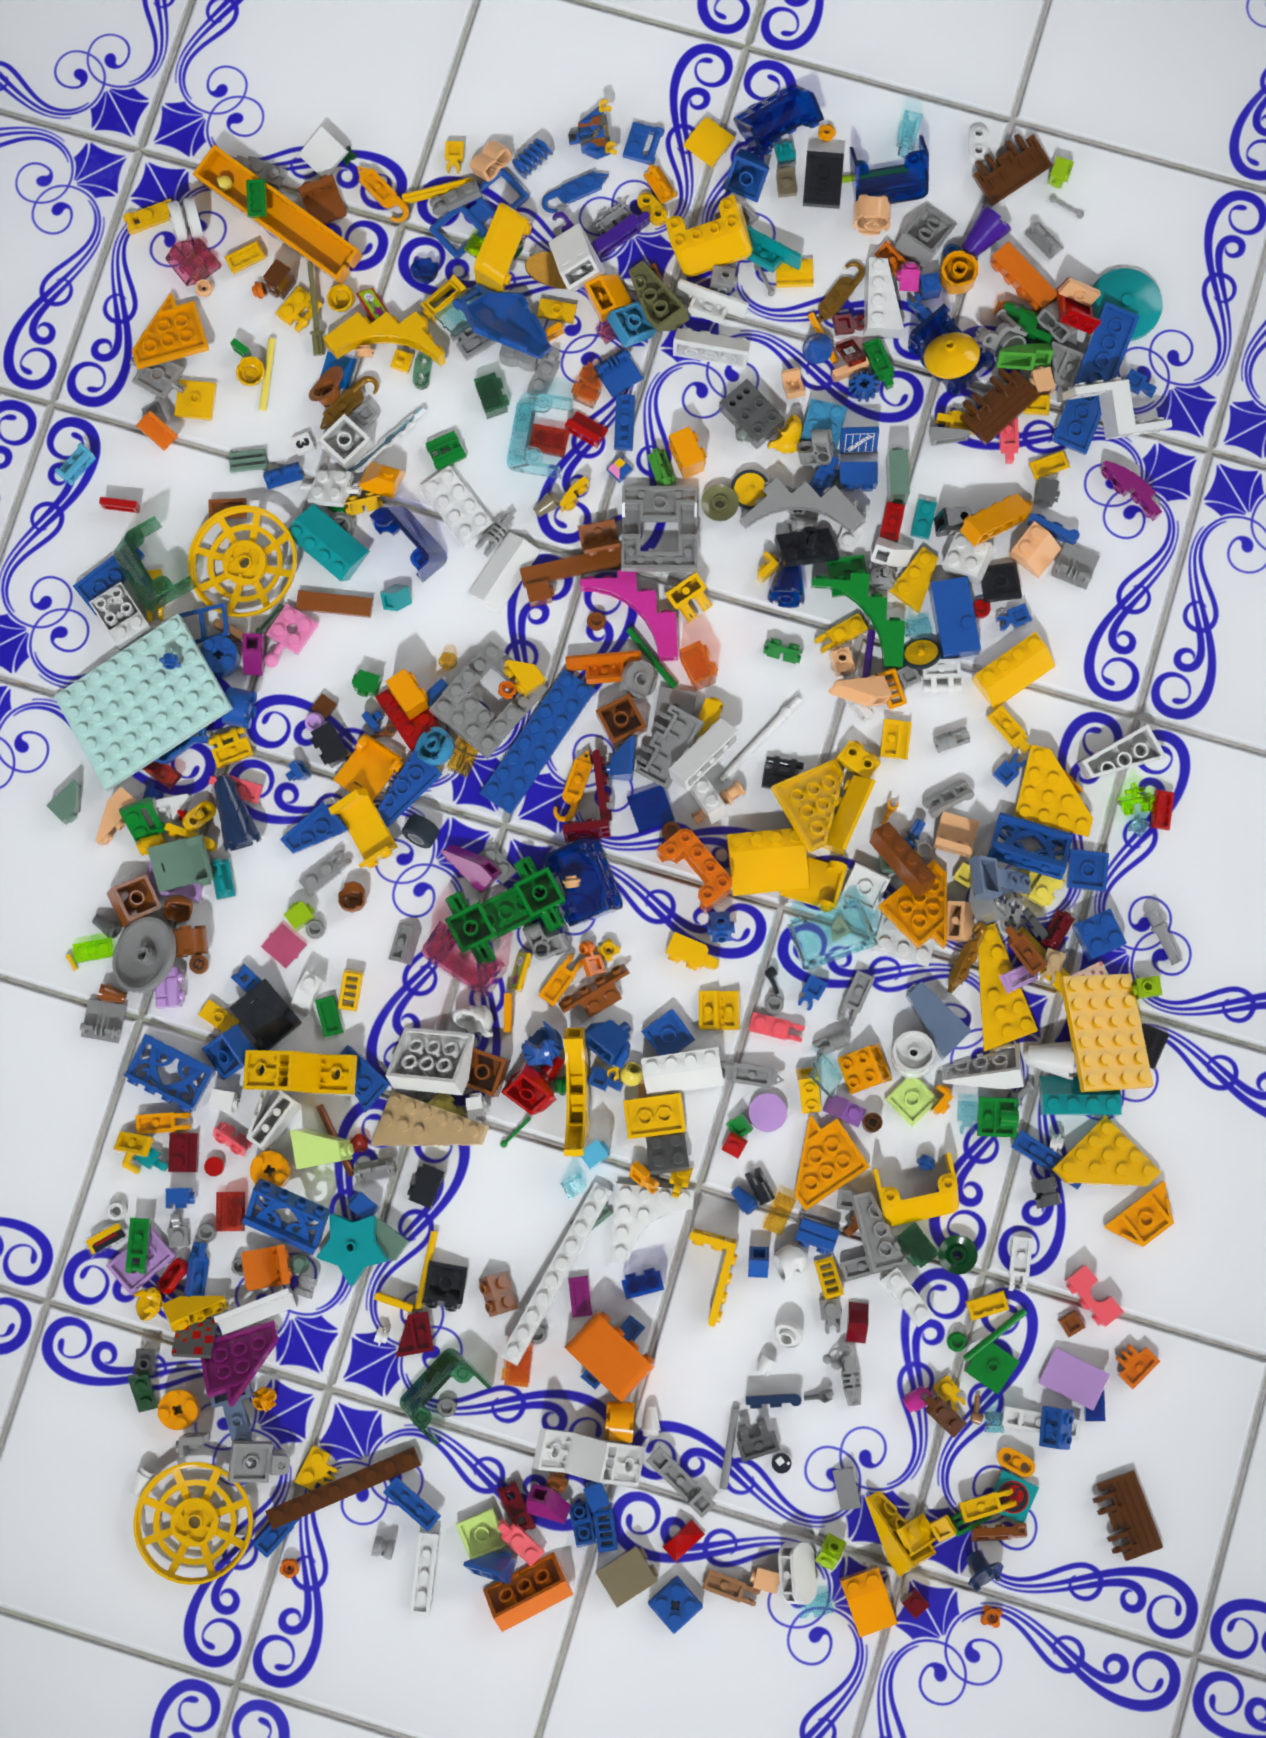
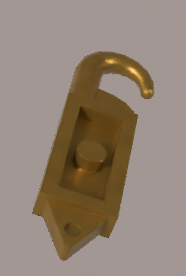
M852 261L845 266L846 269L851 266L857 267L858 274L854 279L850 277L839 278L818 306L819 323L830 318L832 319L834 315H837L853 294L865 275V269L861 263Z
M364 376L351 388H348L322 413L323 419L320 429L330 428L343 414L348 417L363 403L364 395L361 388L366 383L371 382L374 384L372 393L376 394L379 389L377 379L372 376Z
M978 922L973 927V932H976L978 928L979 931L975 939L964 944L948 977L950 980L947 992L951 994L968 978L969 970L977 959L978 948L986 933L984 922Z

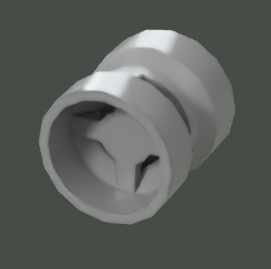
M299 1274V1283L293 1293L312 1299L314 1294L312 1290L317 1285L318 1280Z
M376 1536L371 1556L378 1557L380 1555L387 1560H391L396 1540H384L383 1537Z

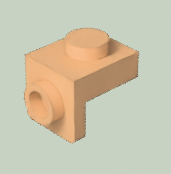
M800 368L783 370L781 372L782 385L787 400L805 396Z

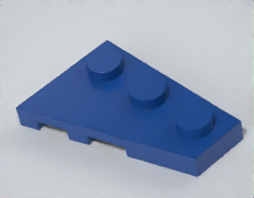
M322 802L280 840L292 854H295L349 830L336 815H331L329 807Z
M347 1045L339 1055H357L355 1096L366 1113L391 1084L350 1045Z

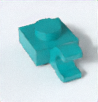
M153 1147L150 1148L147 1157L135 1155L133 1158L150 1170L153 1165L164 1172L168 1168V1164L159 1159L161 1153Z

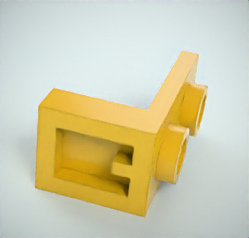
M815 1066L796 1069L802 1113L820 1112L821 1101Z

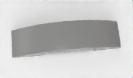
M660 1446L646 1460L701 1518L716 1504Z

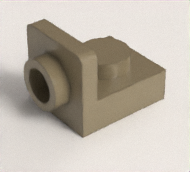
M784 166L777 169L778 198L797 196L795 168Z

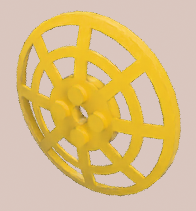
M249 505L223 509L206 520L194 536L188 555L189 578L198 597L207 606L216 605L203 592L215 587L221 595L230 599L227 606V616L236 618L259 615L275 606L291 587L297 568L296 545L287 526L269 511ZM237 513H254L252 524H240L230 528L225 520L226 517ZM261 515L274 521L282 528L284 533L276 539L269 531L260 527ZM218 522L224 532L215 540L210 550L199 547L206 533ZM251 530L249 540L238 541L234 533L239 531ZM258 532L265 535L271 541L265 548L256 544ZM228 538L231 546L226 550L225 554L218 553L217 549L220 544ZM287 540H289L292 550V570L282 569L283 555L280 546ZM276 550L277 567L268 565L267 555ZM197 554L208 557L207 570L210 580L199 584L196 573ZM248 558L249 565L246 568H242V560ZM214 559L222 561L224 573L215 576ZM265 573L274 574V578L264 589L260 580ZM280 576L288 577V582L282 592L270 603L266 594L273 589ZM227 579L234 582L236 586L233 594L224 590L220 583ZM253 585L257 594L251 596H240L244 586ZM260 598L263 608L251 612H234L238 602H250ZM221 608L214 610V611H216V612L222 614V609H221Z
M184 1462L162 1471L144 1488L135 1508L133 1531L135 1542L142 1558L158 1575L179 1584H203L225 1575L242 1559L252 1537L254 1525L253 1510L250 1499L240 1483L232 1482L243 1497V1499L232 1503L227 1493L216 1485L221 1474L228 1478V1471L206 1462ZM199 1467L213 1470L209 1481L200 1479L185 1481L181 1470ZM173 1473L177 1484L166 1491L160 1501L148 1497L158 1482ZM187 1486H205L206 1490L202 1498H192ZM180 1490L184 1501L178 1504L176 1508L166 1504L169 1497ZM214 1491L224 1499L227 1504L226 1506L216 1509L210 1502ZM144 1504L155 1508L153 1518L154 1534L145 1538L142 1537L141 1516ZM246 1507L248 1514L245 1540L234 1536L237 1525L235 1510ZM163 1511L172 1515L171 1527L161 1531L160 1515ZM230 1513L231 1519L229 1533L219 1528V1517ZM193 1516L200 1519V1525L197 1528L190 1525V1519ZM174 1535L181 1543L177 1553L168 1547L164 1538ZM214 1536L225 1540L217 1551L213 1554L210 1553L208 1542ZM157 1541L161 1549L173 1559L168 1571L154 1561L146 1545ZM230 1543L240 1548L236 1557L227 1566L216 1572L213 1560L223 1554ZM200 1546L203 1558L193 1559L184 1557L188 1547ZM180 1563L187 1565H201L205 1563L208 1575L190 1578L182 1577L175 1573Z

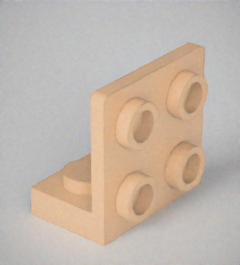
M945 811L942 812L933 848L970 858L974 849L973 844L979 821Z

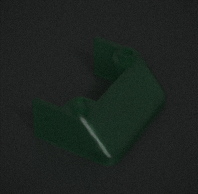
M155 516L130 529L114 550L115 560L142 606L150 612L158 610L197 587L190 576L174 585L166 576L151 579L135 549L144 543L145 537L162 528V525Z
M454 1348L444 1350L400 1398L402 1410L413 1424L436 1446L441 1440L427 1427L432 1420V1415L425 1407V1404L452 1376L459 1383H466L475 1376L488 1389L493 1386L483 1374Z

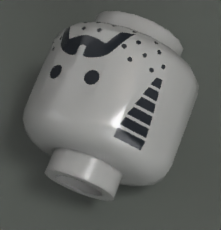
M887 565L873 568L870 572L869 586L873 587L877 592L892 589L897 582L896 571Z

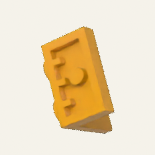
M880 1044L867 1046L837 1059L850 1094L892 1080Z

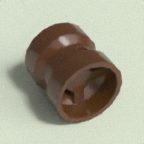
M869 1113L862 1120L863 1129L869 1133L877 1132L883 1124L881 1116L877 1113Z

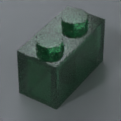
M494 372L474 379L486 418L489 419L507 413V406L510 404L507 395L502 394L501 389L504 387L501 378H497Z
M916 1222L895 1236L901 1248L900 1250L902 1252L906 1250L909 1254L907 1259L913 1267L918 1266V1268H922L939 1255V1252Z

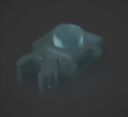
M957 1101V1121H963L959 1128L960 1134H964L965 1127L970 1128V1135L974 1134L975 1128L972 1125V1121H977L978 1101Z
M828 1591L817 1594L810 1604H796L797 1608L801 1606L806 1608L805 1613L799 1614L800 1618H806L811 1612H813L814 1618L834 1612Z

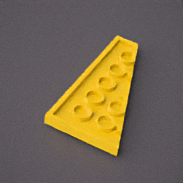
M995 923L986 926V933L977 953L983 1052L1038 1031L1021 987L1007 994L999 978L1000 975L1013 970V967Z

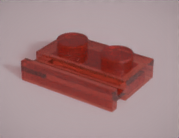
M533 423L527 449L531 452L564 458L570 430Z
M216 1192L217 1232L245 1231V1225L242 1222L245 1217L246 1192Z

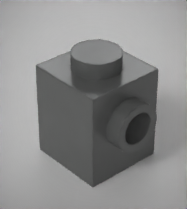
M1041 476L1033 503L1041 508H1052L1054 502H1058L1060 491H1057L1059 481Z

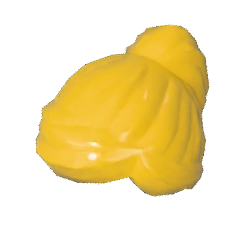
M791 415L785 427L778 429L779 434L777 438L768 442L767 449L773 448L785 454L797 452V445L801 443L803 427L798 415Z

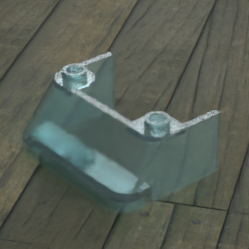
M538 394L518 401L507 454V466L510 470L561 479L560 466L542 463L543 455L541 450L529 445L535 412L545 413L551 408L573 412L572 398Z

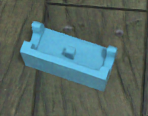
M81 443L77 445V450L59 469H55L56 474L71 486L96 459L93 453Z

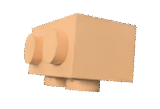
M948 901L947 940L968 943V941L973 939L972 929L974 927V913L971 905L966 901Z

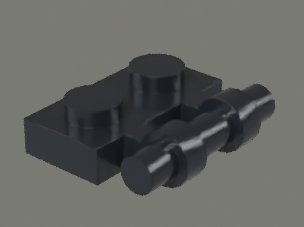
M775 755L774 757L767 756L765 763L772 764L773 767L772 769L764 768L761 788L771 789L773 785L798 775V773H795V769L803 770L804 762H799L797 759L792 758L791 760L781 759L780 756ZM778 766L790 767L789 772L778 770Z

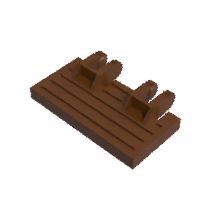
M1019 134L1014 136V140L1021 153H1018L1012 142L1007 140L1004 144L1007 152L995 159L999 167L990 154H986L984 159L992 171L991 173H988L981 161L977 160L975 162L978 171L972 177L991 207L1053 166L1034 134L1025 139L1029 147H1027Z
M1003 368L998 370L999 376L1007 383L1006 386L995 376L989 378L992 385L1000 393L992 388L982 398L975 392L971 394L972 400L980 407L979 410L967 400L962 402L965 409L973 417L966 412L960 417V420L985 446L1040 398L1041 394L1015 369L1010 373L1006 372Z
M1134 1470L1096 1483L1099 1492L1108 1490V1492L1092 1498L1093 1502L1100 1503L1111 1498L1113 1503L1112 1505L1099 1508L1097 1510L1098 1515L1108 1513L1107 1515L1113 1530L1123 1529V1531L1108 1536V1542H1113L1123 1537H1126L1127 1543L1112 1548L1113 1554L1122 1552L1124 1560L1129 1561L1163 1548Z

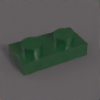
M148 1371L128 1375V1381L138 1412L158 1408L159 1403Z

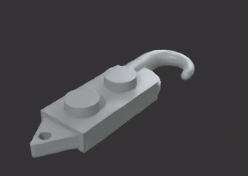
M721 1061V1067L726 1069L728 1080L734 1083L771 1088V1086L784 1081L771 1068Z

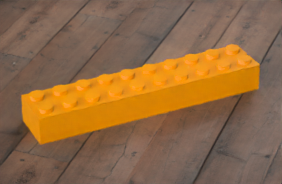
M213 145L192 175L200 183L248 217L246 180L261 178L216 145ZM226 175L232 180V186L229 190L222 192L217 177ZM266 183L267 217L250 219L304 259L312 262L315 267L338 284H343L351 273L350 267L354 269L363 257L362 253Z

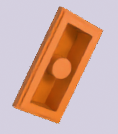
M885 241L874 255L877 258H888L890 271L896 277V272L900 270V265L910 260L895 249V245L891 241Z

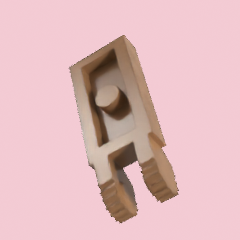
M710 1568L702 1586L705 1590L751 1606H755L757 1602L751 1598L743 1597L744 1589L754 1594H760L761 1591L744 1581Z

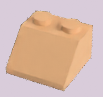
M1034 521L1013 547L1009 557L1037 578H1040L1062 548L1050 532Z

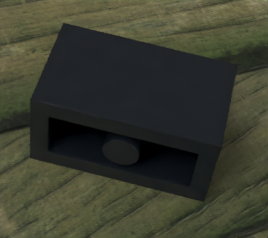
M331 721L310 732L313 736L310 739L315 749L320 748L322 752L319 756L324 765L329 764L333 768L349 759L350 754Z
M423 1163V1166H419L415 1173V1177H417L415 1185L411 1184L407 1195L410 1196L408 1200L432 1209L447 1173Z

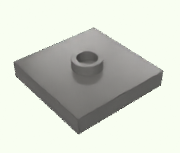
M659 687L654 721L668 727L670 721L663 719L658 714L662 711L673 717L674 715L667 711L670 704L693 716L697 692Z

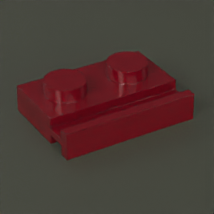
M170 1133L168 1172H198L199 1133Z

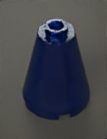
M781 560L768 591L767 599L773 604V601H775L779 607L796 608L799 607V603L804 604L805 592L802 566L785 568Z

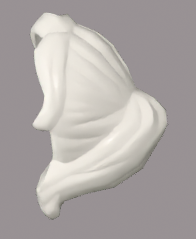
M464 1005L453 1012L452 1018L455 1024L467 1030L468 1033L481 1032L484 1037L493 1036L491 1032L493 1015L487 1006Z

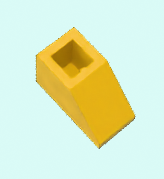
M507 660L504 663V674L507 678L513 680L516 690L520 694L523 693L525 697L543 686L546 681L535 664Z

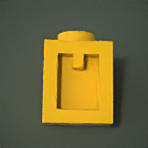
M767 551L763 553V559L768 564L764 563L757 570V579L762 584L779 569L778 558L773 553L769 554Z

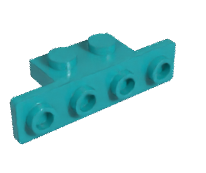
M747 225L753 251L746 259L772 273L783 262L797 270L801 268V254Z

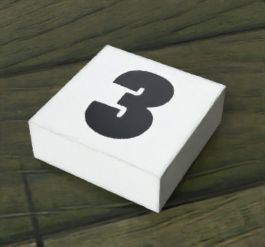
M308 432L291 438L298 457L316 450Z

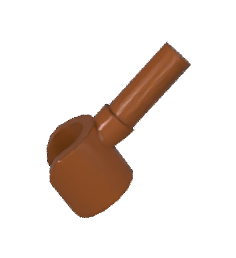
M388 724L385 730L370 736L374 739L382 736L394 737L396 731L389 733L387 730L393 728L394 725Z

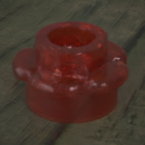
M356 1134L354 1138H351L350 1143L353 1145L354 1152L359 1153L365 1152L368 1149L369 1140L363 1134Z

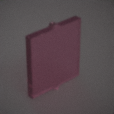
M281 923L273 933L269 934L270 937L261 947L287 969L295 958H299L298 955L307 944Z

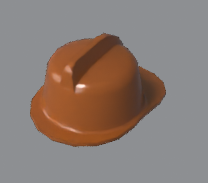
M340 366L329 368L310 390L309 399L311 401H319L324 407H328L331 403L335 402L340 396L339 383L343 378V369Z

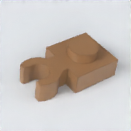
M216 618L213 626L224 632L223 622ZM229 625L230 635L227 638L231 639L232 642L236 643L239 641L242 643L244 632Z

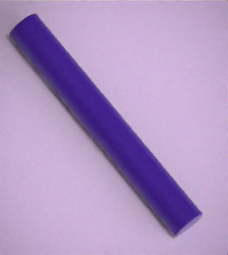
M868 630L862 678L870 676L875 639L874 630Z

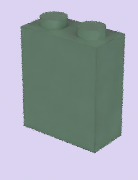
M896 447L888 452L886 459L887 502L901 505L907 504L910 494L908 449L903 450L901 447Z

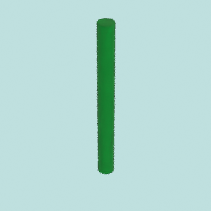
M632 627L626 630L628 635L672 689H675L678 686L676 681Z
M1021 1308L967 1352L963 1356L964 1360L968 1363L1027 1315L1026 1310Z

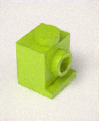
M1057 156L1047 184L1061 189L1063 182H1068L1074 161Z

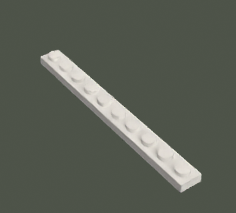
M596 1182L594 1183L500 1355L501 1358L516 1366L520 1363L604 1206L612 1194L611 1190Z

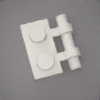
M960 658L939 659L932 667L922 669V679L930 680V685H923V692L937 694V692L954 693V691H961V684H954V679L961 678ZM937 679H947V684H937Z

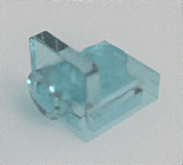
M928 617L912 621L907 619L905 623V636H909L910 642L933 635Z

